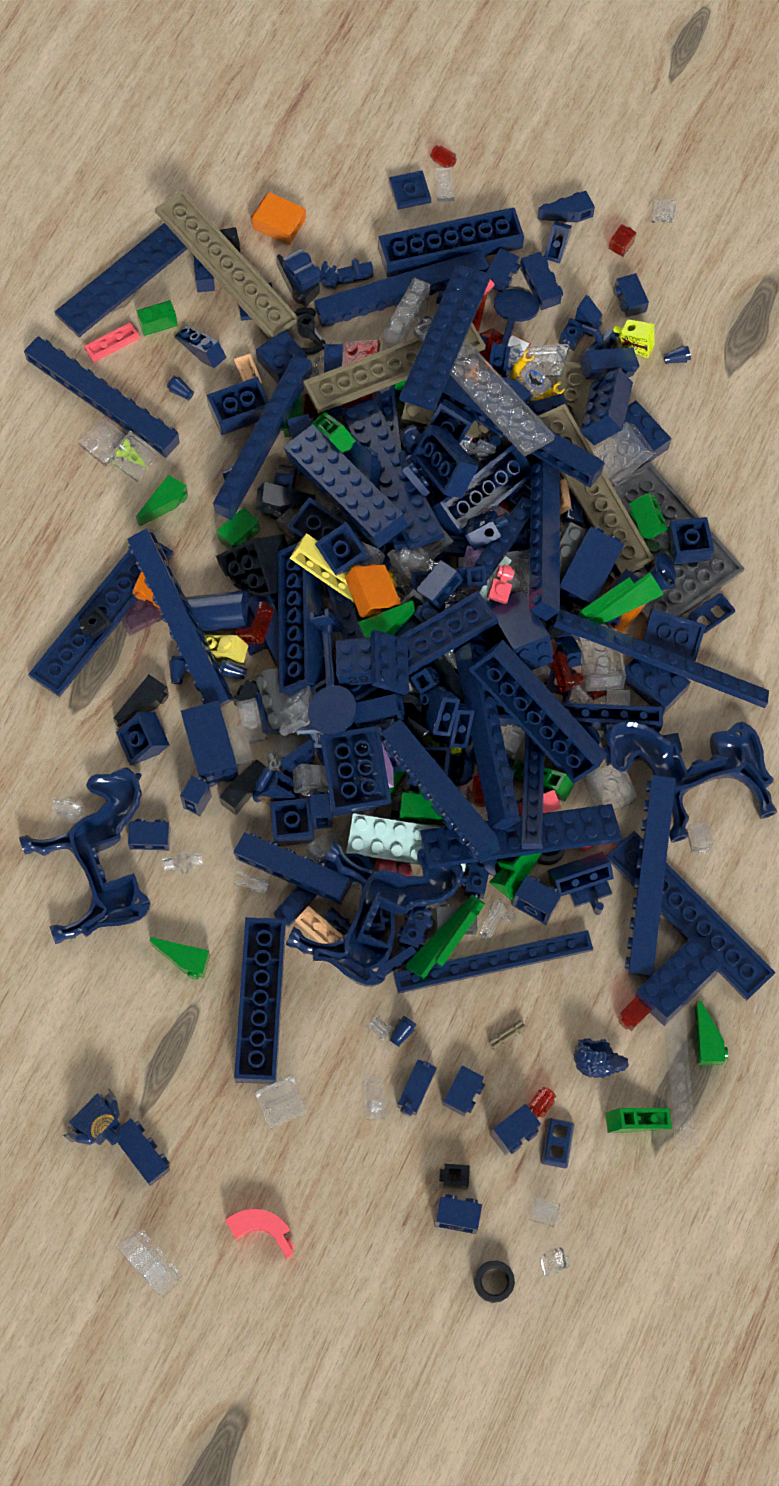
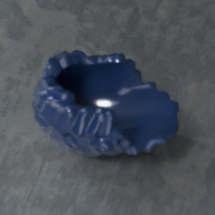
M590 1038L579 1039L578 1044L575 1046L574 1062L576 1063L577 1070L585 1076L604 1078L615 1072L625 1071L629 1066L628 1058L618 1055V1053H613L610 1043L606 1039H600V1041H592Z

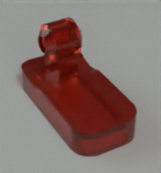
M559 652L553 655L551 665L560 692H568L574 685H580L584 680V676L581 673L571 674L565 653Z

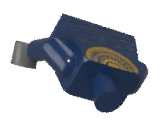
M270 753L267 756L269 765L263 769L257 779L252 798L256 803L262 801L271 806L270 802L300 799V795L304 791L303 788L310 787L313 781L306 772L299 775L301 783H298L278 770L273 771V768H278L281 762L278 756L274 760L273 753Z
M108 1089L109 1092L105 1096L97 1093L69 1121L72 1126H69L70 1132L67 1135H63L70 1142L75 1141L88 1145L93 1143L101 1145L105 1140L111 1145H115L120 1140L121 1136L115 1131L120 1125L117 1120L120 1116L118 1102L110 1089Z

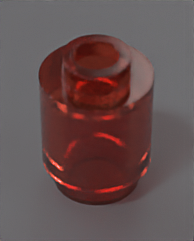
M436 145L430 154V158L445 169L453 168L457 161L456 154L443 146Z
M543 1087L536 1092L527 1106L537 1119L539 1117L544 1118L555 1103L556 1095L547 1087Z

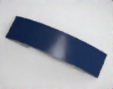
M486 566L455 569L463 578V581L457 588L488 586ZM431 570L412 572V587L415 591H417L420 583L431 573Z

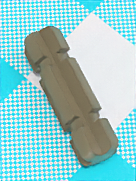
M519 1020L514 1023L513 1027L510 1026L500 1032L497 1037L491 1038L489 1040L491 1048L495 1050L501 1044H505L517 1036V1033L520 1034L525 1031L524 1023Z

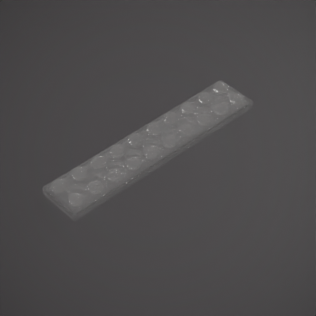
M433 318L413 328V334L421 343L425 339ZM465 338L450 375L524 457L552 442L555 435Z

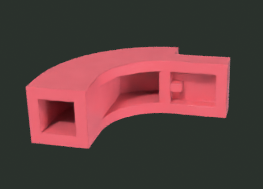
M248 1209L225 1219L236 1240L253 1231H264L274 1237L286 1259L294 1256L292 1250L295 1247L289 1237L287 1239L284 1237L291 1231L285 1222L275 1214L260 1209Z

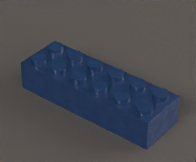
M511 444L477 470L462 499L445 495L432 505L431 509L449 536H458L466 531L468 519L490 511L530 479L532 465L519 446Z

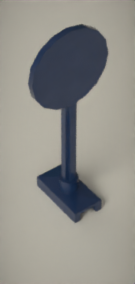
M520 289L504 290L494 298L495 311L508 321L501 344L493 343L488 368L489 374L496 373L506 378L511 350L508 344L515 322L529 321L536 317L539 312V302L536 297Z
M326 609L323 616L318 617L314 612L310 613V620L318 627L323 636L327 686L313 697L309 705L308 716L310 723L318 732L325 735H336L344 732L352 725L357 715L358 706L354 695L348 689L335 686L332 635L333 632L342 631V623L329 609Z

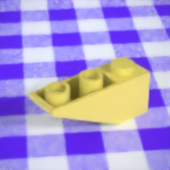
M204 635L215 660L222 661V659L227 660L229 658L236 663H244L248 645L237 635Z

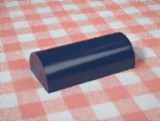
M246 590L185 597L202 633L248 629L249 593Z

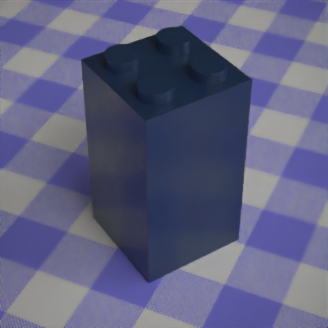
M596 526L594 528L590 527L587 530L560 582V596L582 608L587 607L596 600L625 545L621 543L619 538L604 534L605 531Z
M523 591L510 595L506 604L497 601L488 604L499 623L491 627L498 643L504 640L530 670L553 662L550 635L539 617L529 611V601Z
M219 701L181 710L183 724L198 777L205 779L209 787H213L222 781L231 782L239 776L237 763Z

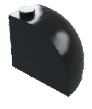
M285 534L256 538L216 555L221 570L226 577H230L235 587L241 591L246 590L255 596L270 595L278 592V551L287 548L288 544Z

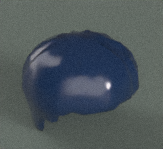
M464 753L453 755L451 781L456 787H461L468 784L473 779L472 776L474 774V761L469 755Z

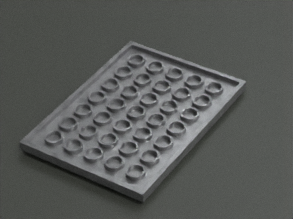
M650 462L613 486L636 527L638 525L630 514L631 508L629 503L647 493L656 497L667 527H669L670 521L699 518ZM584 514L583 523L579 527L588 530L592 526ZM667 530L650 540L642 536L654 557V561L632 572L641 579L649 573L656 564V557L660 553L668 556L673 563ZM710 530L714 547L711 560L675 564L676 588H668L662 591L663 595L648 602L640 614L646 621L651 609L681 617L744 572L745 568ZM614 566L608 575L612 581L617 576H620Z

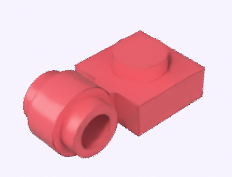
M499 565L496 572L499 580L495 578L492 580L487 598L503 604L507 603L512 584L506 583V581H511L515 572L511 566Z
M377 858L374 870L394 871L405 876H412L413 872L412 866L409 864L401 863L396 868L397 861Z

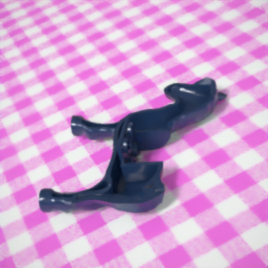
M629 720L613 725L605 724L608 728L605 732V737L610 747L611 765L619 772H624L630 768L633 759L639 755L652 770L653 775L676 778L672 808L673 826L669 834L671 843L679 842L689 837L685 828L689 821V815L683 806L684 794L694 787L714 779L733 778L747 786L759 803L757 813L760 819L768 818L777 813L771 794L766 789L773 783L774 779L766 770L764 750L756 730L745 722H737L728 731L713 733L710 737L712 753L710 761L696 760L688 770H686L677 744H671L670 740L665 739L662 734L645 723Z
M125 767L111 774H95L91 776L87 781L86 787L91 793L101 796L107 801L96 813L84 817L74 824L67 833L54 838L39 840L33 839L28 835L19 837L25 855L36 852L46 856L53 851L61 849L70 850L83 868L89 881L92 897L88 912L84 917L66 926L54 924L49 926L55 944L62 943L66 939L76 938L80 934L88 937L93 931L101 927L132 924L147 915L151 903L148 897L139 890L135 874L133 873L107 882L97 852L106 850L120 841V833L123 827L128 824L139 808L142 796L139 780L142 777L141 773L134 774L132 770Z
M333 841L326 860L335 863L338 873L354 878L362 887L359 907L354 922L340 940L328 944L317 943L307 939L300 929L293 927L286 945L290 948H297L303 954L313 955V961L331 963L356 984L374 987L385 980V962L393 948L367 935L378 908L380 907L396 914H406L410 908L416 906L423 907L442 903L452 897L459 885L467 882V878L462 876L463 869L461 864L427 869L422 848L418 851L417 860L422 868L423 876H405L387 870H367L349 860L343 853L342 846Z

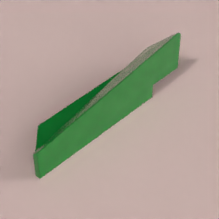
M650 572L636 583H633L629 577L582 609L578 615L602 625L662 596L663 592Z
M541 853L501 858L498 864L502 869L489 881L490 884L507 898L514 900L516 892L525 877L530 874Z
M474 895L470 896L409 960L406 967L422 979L427 976L435 963L443 967L485 903Z

